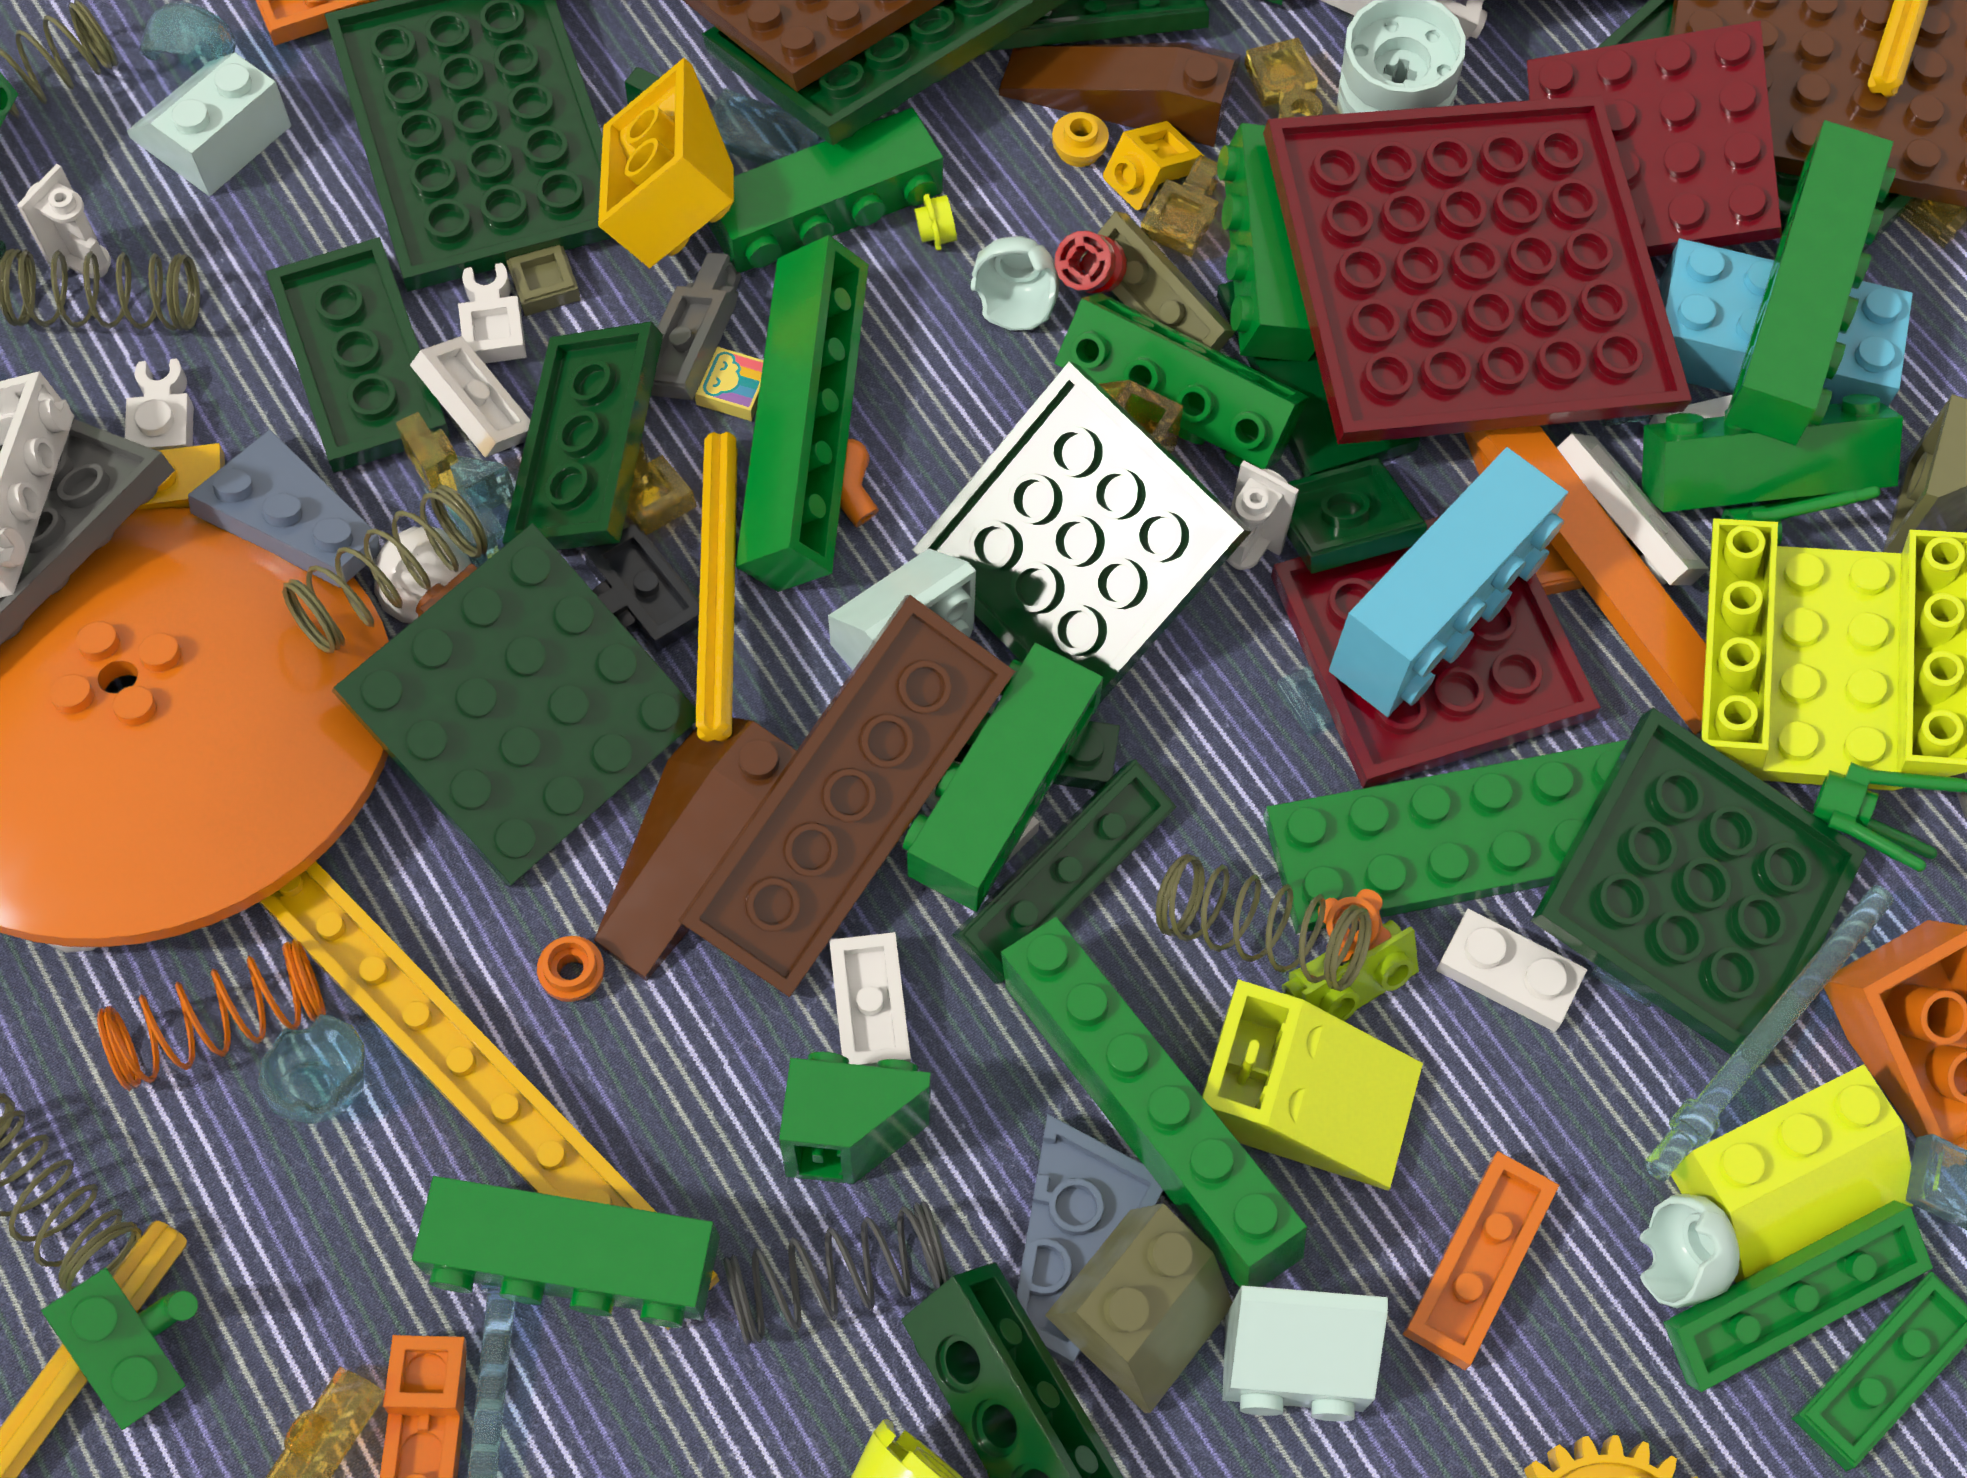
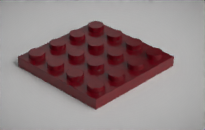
M1761 20L1527 60L1529 100L1602 95L1650 257L1672 254L1679 238L1715 247L1781 238V220Z
M1439 517L1425 520L1427 524V530L1438 520ZM1411 547L1311 574L1301 557L1273 565L1272 581L1362 788L1373 787L1595 719L1601 708L1536 573L1528 581L1523 580L1519 576L1508 588L1512 592L1509 600L1490 622H1487L1482 617L1477 620L1470 629L1474 633L1473 638L1455 661L1450 664L1443 658L1431 671L1435 675L1432 684L1414 705L1411 706L1403 700L1391 715L1386 717L1331 674L1329 668L1348 613Z

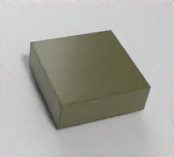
M557 245L507 260L508 270L525 316L581 300L579 288L563 246Z

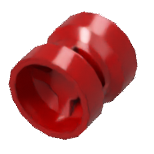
M1076 231L1067 235L1059 244L1055 253V269L1058 277L1066 286L1078 291H1085L1091 294H1105L1114 290L1122 282L1126 273L1127 258L1123 248L1115 240L1091 231Z

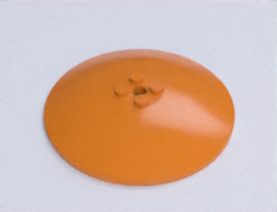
M161 507L135 510L115 530L111 540L103 547L95 550L70 575L67 584L55 594L50 595L25 620L22 629L14 637L0 645V933L33 942L68 947H112L141 944L175 937L215 924L248 909L280 890L320 858L353 822L371 795L388 756V753L332 692L334 686L389 642L378 612L356 579L352 577L347 584L370 611L374 619V627H369L363 623L349 603L342 587L339 588L312 574V585L316 597L324 605L345 638V646L340 645V649L334 650V653H326L319 649L299 627L290 613L282 594L283 584L289 583L290 579L299 580L307 586V571L191 514L190 507ZM296 594L302 608L304 609L309 619L319 630V632L328 640L322 626L316 619L315 615L305 604V602ZM126 675L137 677L133 686L126 687L118 693L106 692L107 686L118 677Z

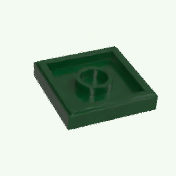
M1379 458L1287 482L1289 485L1299 489L1287 537L1311 574L1411 547L1427 531L1426 522Z

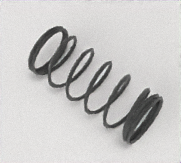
M923 1200L921 1204L915 1202L913 1206L914 1214L904 1206L901 1207L898 1213L897 1230L903 1280L879 1227L873 1219L867 1216L864 1218L861 1225V1241L867 1294L843 1239L837 1230L831 1227L827 1229L825 1234V1254L831 1307L805 1248L799 1240L792 1237L788 1246L795 1321L763 1251L755 1248L752 1254V1273L758 1332L755 1328L737 1256L734 1254L730 1258L725 1256L723 1263L744 1344L749 1346L751 1342L755 1345L757 1342L761 1343L765 1335L759 1260L767 1274L790 1328L798 1333L801 1327V1306L795 1247L802 1258L827 1317L835 1322L838 1316V1301L832 1256V1236L842 1253L864 1306L872 1311L875 1305L868 1244V1224L879 1242L901 1295L906 1300H909L911 1284L904 1234V1213L910 1220L919 1238L933 1285L938 1289L949 1280V1275L937 1227L928 1203Z

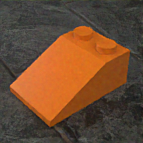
M1927 920L1820 981L1847 1040L1937 1167L1946 1168L1967 1156V925Z

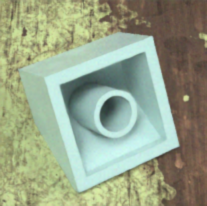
M234 52L209 61L129 128L127 133L133 141L210 197L289 129L291 123L276 81Z
M1242 1285L1225 1316L1222 1401L1240 1402V1411L1252 1415L1283 1414V1406L1311 1408V1417L1318 1420H1354L1355 1411L1364 1412L1375 1400L1388 1313V1297Z

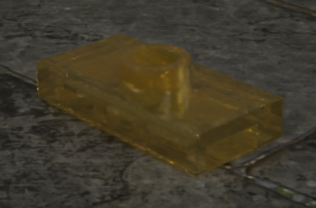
M340 1366L313 1408L304 1411L293 1422L284 1440L285 1449L265 1478H331L383 1400L385 1391L369 1380Z

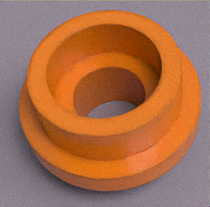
M565 936L554 940L542 951L537 963V975L542 988L551 997L565 1002L579 1001L590 996L600 986L605 972L604 960L600 950L594 943L580 936ZM576 962L584 966L582 973L575 979L568 980L560 976L561 969L568 963Z

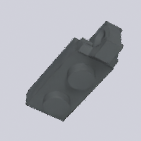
M708 252L694 283L676 287L657 327L663 334L651 396L693 400L735 309L738 298V291L736 290L741 275L740 272L736 271L728 254Z

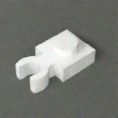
M503 263L495 264L497 276L488 285L476 283L472 267L465 268L462 275L466 294L470 302L458 303L461 335L484 364L527 358L519 300L517 296L509 297L511 285Z
M170 359L169 374L161 380H153V374L146 361H140L136 365L135 379L144 397L126 398L125 439L154 450L193 446L194 406L188 394L183 393L187 386V378L178 359Z

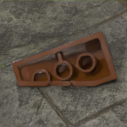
M1189 42L1044 45L1013 48L999 88V96L1069 113L1086 112L1097 116L1103 121L1132 128H1140L1168 121L1188 141L1214 147L1241 55Z
M732 717V734L723 742L717 740L706 742L701 740L697 736L696 727L666 763L595 936V944L647 981L690 930L680 923L678 919L797 750L751 720Z

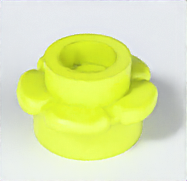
M925 194L923 196L924 207L914 209L922 243L934 241L935 249L940 251L942 250L941 244L957 241L950 203L947 195L930 199L929 194Z

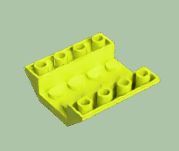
M1713 518L1701 740L1762 781L1822 785L1829 770L1846 775L1851 762L1872 770L1944 777L1967 772V533L1909 530L1902 553L1777 546L1778 522ZM1869 784L1867 789L1894 791L1906 787Z

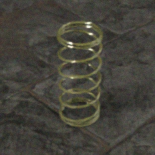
M75 0L74 3L71 2L69 10L81 44L59 20L49 15L44 16L43 29L55 60L32 35L23 30L16 31L17 48L29 77L12 57L0 48V55L16 70L43 104H46L47 99L27 59L21 35L26 37L40 51L67 87L72 90L74 89V84L55 47L48 21L53 22L70 39L97 75H101V70L92 52L105 68L112 69L113 66L117 67L118 65L117 57L106 35L88 8L79 0ZM13 103L9 112L14 118L19 119V111L15 103Z
M10 249L4 253L0 261V308L6 321L13 326L18 325L21 327L32 318L38 325L47 327L52 325L61 314L70 326L79 328L84 326L93 314L100 325L107 329L116 327L125 315L135 328L143 330L149 327L157 315L166 328L172 331L177 329L188 331L195 325L198 317L200 304L199 278L193 259L186 253L175 255L168 267L166 296L168 311L173 325L166 321L160 309L163 290V267L161 258L156 253L150 257L148 265L149 288L154 307L149 319L143 324L135 322L128 309L131 292V265L128 256L124 252L117 257L116 262L117 291L122 307L118 317L111 323L103 321L95 307L99 293L100 275L98 260L92 251L86 254L83 263L84 288L89 309L85 318L79 322L72 321L67 316L63 307L67 294L68 272L65 256L59 250L53 254L51 260V283L57 309L54 316L47 321L38 319L33 312L36 290V269L33 255L27 249L24 251ZM15 256L18 260L19 288L23 300L21 314L18 319L12 308L9 291L10 269ZM58 256L62 270L61 294H59L57 283ZM90 259L92 260L94 273L93 293H91L89 278ZM123 261H124V265H125V277H126V278H125V293H124V291H123V283H122V262H123ZM155 262L157 266V292L154 279ZM182 263L185 268L188 285V296L183 315H181L178 295L179 273Z
M438 485L437 488L432 489L431 493L423 495L420 501V517L403 510L395 512L392 519L393 536L378 529L367 530L364 536L365 555L348 547L338 548L335 556L337 575L329 569L315 565L309 567L306 574L307 586L295 579H290L289 583H284L282 594L285 603L306 636L326 653H334V650L340 649V645L345 646V638L315 595L312 585V574L316 571L326 574L339 584L352 608L363 623L369 627H374V619L370 611L346 583L340 560L343 553L353 554L369 566L374 579L389 602L394 607L402 609L403 602L398 591L373 562L369 548L371 535L378 534L397 547L402 561L414 580L423 589L430 590L431 582L427 573L412 553L401 543L397 529L399 517L407 516L422 525L433 549L449 570L458 572L459 563L454 553L439 533L428 524L425 513V504L428 499L431 500L433 511L445 533L463 553L473 558H480L481 554H486L488 542L485 531L476 514L462 496L446 485ZM444 504L450 507L469 527L476 541L477 548L457 529L448 515ZM438 543H439L440 546L444 549V551H445V553L447 554V556L449 557L450 561H449V560L447 559V557L444 555V553L442 552V550H441V548L439 547ZM296 594L305 602V604L315 615L316 619L322 626L328 640L319 632V630L309 619L304 609L302 608Z
M1185 854L1177 858L1167 870L1157 895L1155 909L1156 923L1162 934L1171 937L1177 936L1180 940L1187 942L1203 934L1209 948L1217 952L1228 949L1235 944V948L1242 960L1248 962L1258 960L1267 954L1273 968L1282 973L1295 968L1300 963L1301 970L1309 982L1318 983L1326 980L1329 988L1340 992L1351 986L1359 975L1366 959L1372 933L1371 918L1366 908L1352 904L1337 920L1326 948L1324 975L1316 977L1308 972L1305 957L1313 947L1322 927L1326 910L1323 895L1319 894L1314 897L1305 912L1299 937V957L1290 965L1282 966L1274 960L1272 948L1280 938L1292 909L1293 890L1290 885L1286 884L1280 888L1273 899L1266 926V947L1259 954L1251 956L1244 953L1239 939L1249 927L1259 903L1261 893L1259 876L1256 874L1250 876L1242 886L1233 917V938L1228 943L1220 946L1210 940L1207 930L1217 918L1226 898L1230 879L1227 866L1222 864L1213 871L1205 891L1204 867L1199 857ZM1191 862L1194 877L1192 891L1187 907L1180 920L1176 923L1175 898L1177 887L1187 863ZM1223 871V887L1212 915L1207 920L1209 896L1218 874ZM1255 881V892L1251 908L1239 929L1242 904L1249 886ZM1287 891L1285 911L1278 929L1272 938L1275 913L1284 892ZM1202 900L1201 929L1192 935L1183 934L1192 923ZM1319 901L1320 908L1316 925L1305 947L1308 924L1312 912ZM1168 903H1169V917H1170L1171 926H1172L1171 929H1169V927H1168V922H1167ZM1359 920L1358 939L1352 960L1344 975L1337 982L1336 970L1351 947ZM1351 924L1347 940L1344 944V947L1340 955L1338 956L1343 938L1348 930L1349 925Z
M0 1093V1103H5L4 1112L0 1117V1138L10 1127L14 1116H18L19 1121L13 1130L0 1142V1149L6 1146L20 1131L26 1114L22 1110L15 1111V1102L5 1093ZM46 1134L31 1137L8 1154L0 1164V1174L25 1148L37 1141H43V1145L37 1154L14 1174L1 1180L0 1187L19 1178L42 1158L48 1149L50 1139ZM71 1159L57 1161L47 1167L22 1192L13 1210L0 1211V1217L10 1216L9 1232L11 1237L16 1241H35L33 1249L35 1262L42 1267L61 1266L58 1275L59 1285L66 1292L75 1287L72 1286V1283L77 1273L92 1255L112 1239L126 1232H131L125 1247L106 1267L110 1274L113 1275L141 1238L142 1232L132 1221L121 1222L123 1211L114 1209L105 1212L87 1226L72 1243L62 1260L53 1262L46 1261L41 1257L40 1245L42 1239L63 1230L77 1220L96 1199L98 1186L96 1184L85 1185L67 1196L48 1216L37 1235L22 1236L15 1228L16 1216L41 1204L67 1181L72 1174L74 1165ZM61 1166H68L62 1177L48 1191L34 1201L22 1206L27 1196L45 1177ZM92 1191L86 1202L73 1215L48 1230L54 1219L69 1203L84 1192ZM116 1215V1219L110 1227L105 1228L92 1237L74 1254L83 1240L99 1224Z

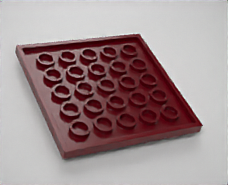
M1602 95L1268 119L1263 135L1338 445L1683 412L1692 401Z

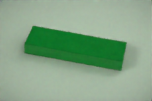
M1932 1271L1923 1275L1791 1419L1846 1472L1855 1468L1967 1344V1304Z

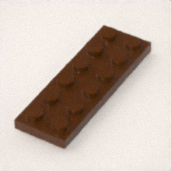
M905 595L678 921L790 997L1015 671L911 595Z

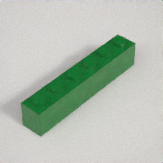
M1824 120L1804 161L1724 420L1725 423L1795 446L1808 424L1816 426L1821 424L1832 397V391L1823 388L1826 378L1832 380L1835 376L1846 344L1836 341L1838 333L1845 334L1859 302V299L1849 296L1851 288L1858 289L1871 260V254L1862 252L1864 244L1869 246L1872 244L1884 211L1875 209L1876 201L1883 203L1896 173L1895 168L1887 166L1894 141Z
M830 235L777 258L735 565L738 569L777 592L832 574L869 264Z
M1054 917L1001 951L1005 986L1008 992L1139 1160L1145 1165L1203 1242L1214 1253L1215 1257L1239 1288L1242 1285L1263 1287L1303 1259L1307 1231L1305 1223L1059 919Z

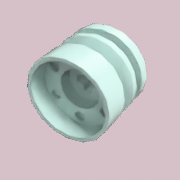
M1373 0L1358 10L1347 27L1337 100L1339 113L1454 106L1457 83L1460 80L1465 57L1466 36L1458 18L1442 3L1434 0Z

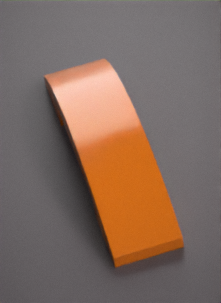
M393 1335L383 1407L388 1413L380 1478H458L466 1378L465 1337Z

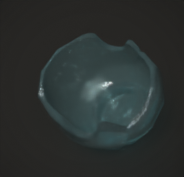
M181 1L167 3L150 15L143 32L139 52L149 60H157L162 52L174 53L178 55L180 64L188 65L200 55L212 61L232 54L235 51L236 45L234 34L230 27L219 16L200 5Z
M318 1015L312 1026L302 1030L284 1028L273 1043L271 1050L267 1051L260 1061L258 1075L260 1093L270 1109L279 1117L308 1124H316L334 1119L343 1114L362 1093L366 1069L364 1043L351 1024L331 1015Z

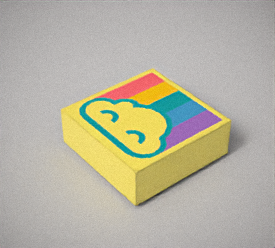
M717 347L695 394L696 405L752 422L757 411L763 360Z

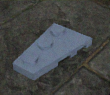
M270 429L188 494L191 514L249 541L307 572L309 567L317 565L329 569L337 575L335 556L338 548L348 547L365 555L364 536L367 530L372 529ZM378 534L371 535L369 539V548L373 559L380 552ZM348 552L341 555V568L347 583L366 564ZM320 571L313 572V575L341 588L339 584Z
M1047 1114L1016 1297L1051 1356L1073 1368L1081 1350L1045 1314L1131 1209L1157 1205L1164 1190L1144 1164Z

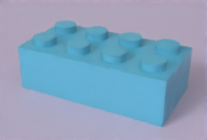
M1681 238L1678 239V243L1660 278L1659 290L1687 383L1733 394L1774 260L1687 241ZM1862 281L1858 289L1851 288L1849 295L1859 299L1853 320L1845 334L1839 332L1836 340L1846 344L1844 355L1833 379L1826 378L1823 388L1832 391L1829 405L1842 403V398L1847 395L1869 394L1879 397L1881 403L1889 406L1900 389L1913 293Z
M1506 447L1348 613L1329 672L1386 717H1389L1403 700L1411 706L1414 705L1432 684L1435 675L1431 671L1443 658L1450 664L1455 661L1473 638L1474 633L1470 629L1477 620L1482 617L1487 622H1490L1509 600L1512 592L1508 588L1519 576L1523 580L1528 581L1544 563L1549 555V551L1545 547L1553 540L1564 524V520L1558 516V513L1568 491Z

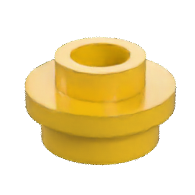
M1086 112L1069 113L1061 117L1054 125L1052 132L1053 147L1059 157L1071 166L1085 167L1095 163L1108 146V129L1105 123L1093 114Z

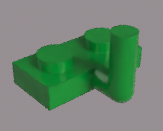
M104 1267L40 1310L121 1430L130 1426L186 1386L154 1337L177 1321H185L195 1315L198 1309V1301L191 1292L182 1290L172 1291L137 1314L108 1269Z

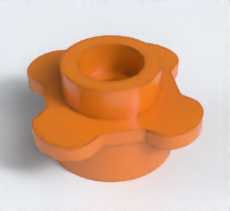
M1363 889L1356 897H1346L1339 901L1335 898L1325 900L1326 910L1323 923L1326 924L1329 937L1337 920L1352 904L1366 908L1370 915L1372 933L1368 950L1375 948L1392 937L1389 930L1382 925L1379 911L1382 908L1383 901L1375 891ZM1349 928L1343 938L1338 956L1340 955L1344 947V944L1347 940L1350 931ZM1359 930L1355 933L1351 947L1342 962L1349 961L1353 956Z

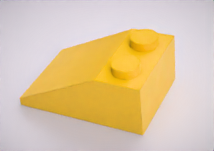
M685 58L681 59L603 125L598 226L649 269L666 255L673 256L680 252L692 234L706 223H714L720 220L729 211L734 202L733 164L693 65Z

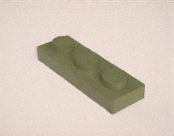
M1115 211L1097 233L1115 240L1123 248L1127 258L1126 273L1122 282L1112 290L1113 293L1124 305L1219 352L1236 331L1232 330L1231 325L1127 213Z

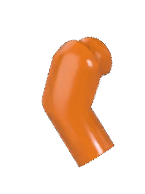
M848 439L840 507L853 525L859 527L878 513L879 508L862 487L865 471L870 462L869 453L860 441Z

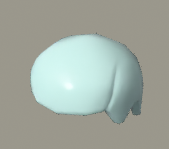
M1023 236L1004 237L993 241L978 252L972 272L973 278L970 288L972 291L978 292L982 300V314L986 320L1010 331L1033 330L1049 320L1058 298L1060 278L1055 269L1054 259L1043 245H1039L1035 240Z
M1690 1194L1672 1195L1654 1207L1649 1228L1640 1235V1241L1646 1244L1653 1253V1262L1646 1271L1641 1273L1640 1278L1643 1285L1658 1303L1678 1309L1697 1305L1726 1292L1738 1274L1740 1259L1736 1234L1726 1213L1706 1197Z

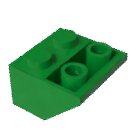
M813 1052L808 1055L807 1059L790 1058L779 1135L786 1177L848 1184L856 1183L929 1126L931 1072L918 1071L916 1064L898 1059L880 1060L877 1062V1067L849 1064L847 1057L831 1052Z

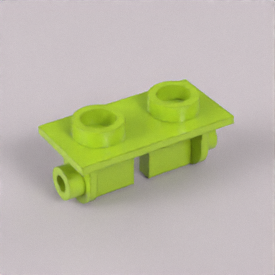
M1393 920L1382 923L1383 927L1389 930L1392 937L1375 948L1368 950L1359 975L1351 986L1341 992L1329 988L1326 980L1318 983L1309 982L1303 974L1301 967L1289 972V981L1282 984V991L1284 994L1303 999L1345 1021L1358 1008L1386 991L1400 988L1411 976L1419 972L1415 930L1410 926L1401 931L1400 927ZM1325 953L1306 964L1310 975L1316 977L1324 975ZM1352 957L1347 961L1348 963L1339 966L1336 970L1337 982L1346 972Z

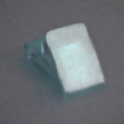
M421 450L413 454L412 458L418 475L427 493H431L432 489L437 488L438 485H446L464 498L479 519L487 537L488 548L486 554H481L480 558H470L477 568L499 551L497 540L504 536L491 510L513 497L514 487L508 467L498 462L428 450ZM444 504L448 515L457 529L471 546L477 548L476 541L469 527L450 507Z

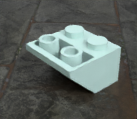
M928 548L828 615L831 646L853 671L905 595L913 596L959 631L970 637L972 630H974L976 570L968 561Z

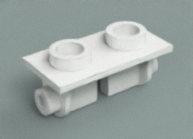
M56 164L39 182L30 187L26 196L17 204V207L50 268L52 256L59 250L65 256L67 271L71 268L83 275L85 256L88 252L92 251L97 257L101 278L108 272L111 257L107 249L99 245L97 237L84 213L82 198L73 191L62 167ZM58 256L57 278L60 279L62 277V270ZM90 259L89 277L94 279L93 264Z
M1243 461L1240 465L1230 510L1251 531L1248 537L1227 559V562L1238 570L1254 567L1267 549L1277 555L1281 554L1299 489L1289 485L1278 473L1269 469H1259L1246 461Z

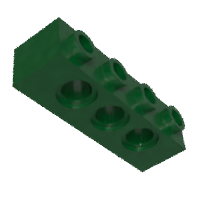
M996 1262L952 1276L901 1319L915 1344L918 1355L926 1363L950 1405L954 1418L962 1426L986 1468L989 1478H1124Z

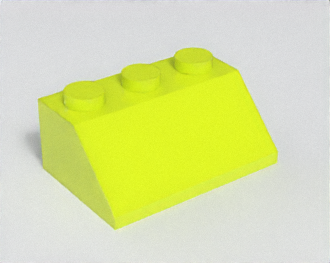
M1865 1064L1694 1149L1669 1172L1682 1194L1706 1197L1726 1213L1734 1228L1739 1245V1269L1734 1279L1736 1283L1894 1200L1911 1207L1918 1203L1904 1124Z

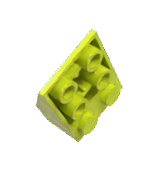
M1238 979L1226 1012L1202 1097L1239 1143L1389 1191L1423 1063L1303 999Z

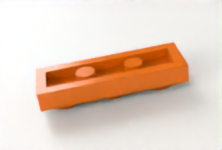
M1497 1151L1491 1158L1402 1335L1463 1370L1470 1367L1551 1204L1559 1184Z

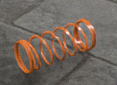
M293 939L292 943L286 942L282 946L293 995L294 1024L288 1021L278 1007L254 958L248 956L246 960L257 1002L259 1037H255L247 1028L231 1001L218 971L212 969L211 976L223 1022V1050H219L210 1040L195 1015L182 984L176 982L175 988L184 1016L189 1046V1059L185 1064L180 1061L166 1042L152 1015L146 996L140 994L138 999L147 1023L153 1056V1073L149 1077L140 1070L133 1042L119 1013L111 1006L99 1009L97 1024L101 1042L108 1062L120 1085L130 1091L133 1087L138 1088L140 1086L141 1079L147 1083L155 1082L159 1072L160 1061L158 1042L175 1065L184 1070L190 1069L195 1059L193 1026L213 1053L221 1057L226 1056L231 1044L227 1008L245 1036L254 1043H262L266 1033V1016L262 993L277 1018L292 1031L297 1030L301 1022L300 1000L311 1021L317 1023L319 1019L324 1020L326 1010L321 991L301 943Z

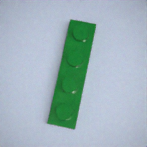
M1894 1200L1730 1286L1726 1292L1694 1305L1663 1323L1686 1384L1703 1392L1931 1270L1933 1266L1911 1206Z

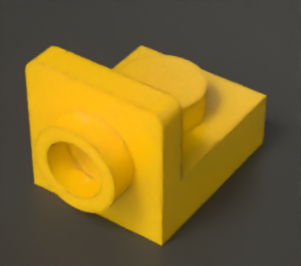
M1168 121L1124 131L1103 172V179L1135 210H1141L1148 207L1159 184L1195 174L1204 155Z

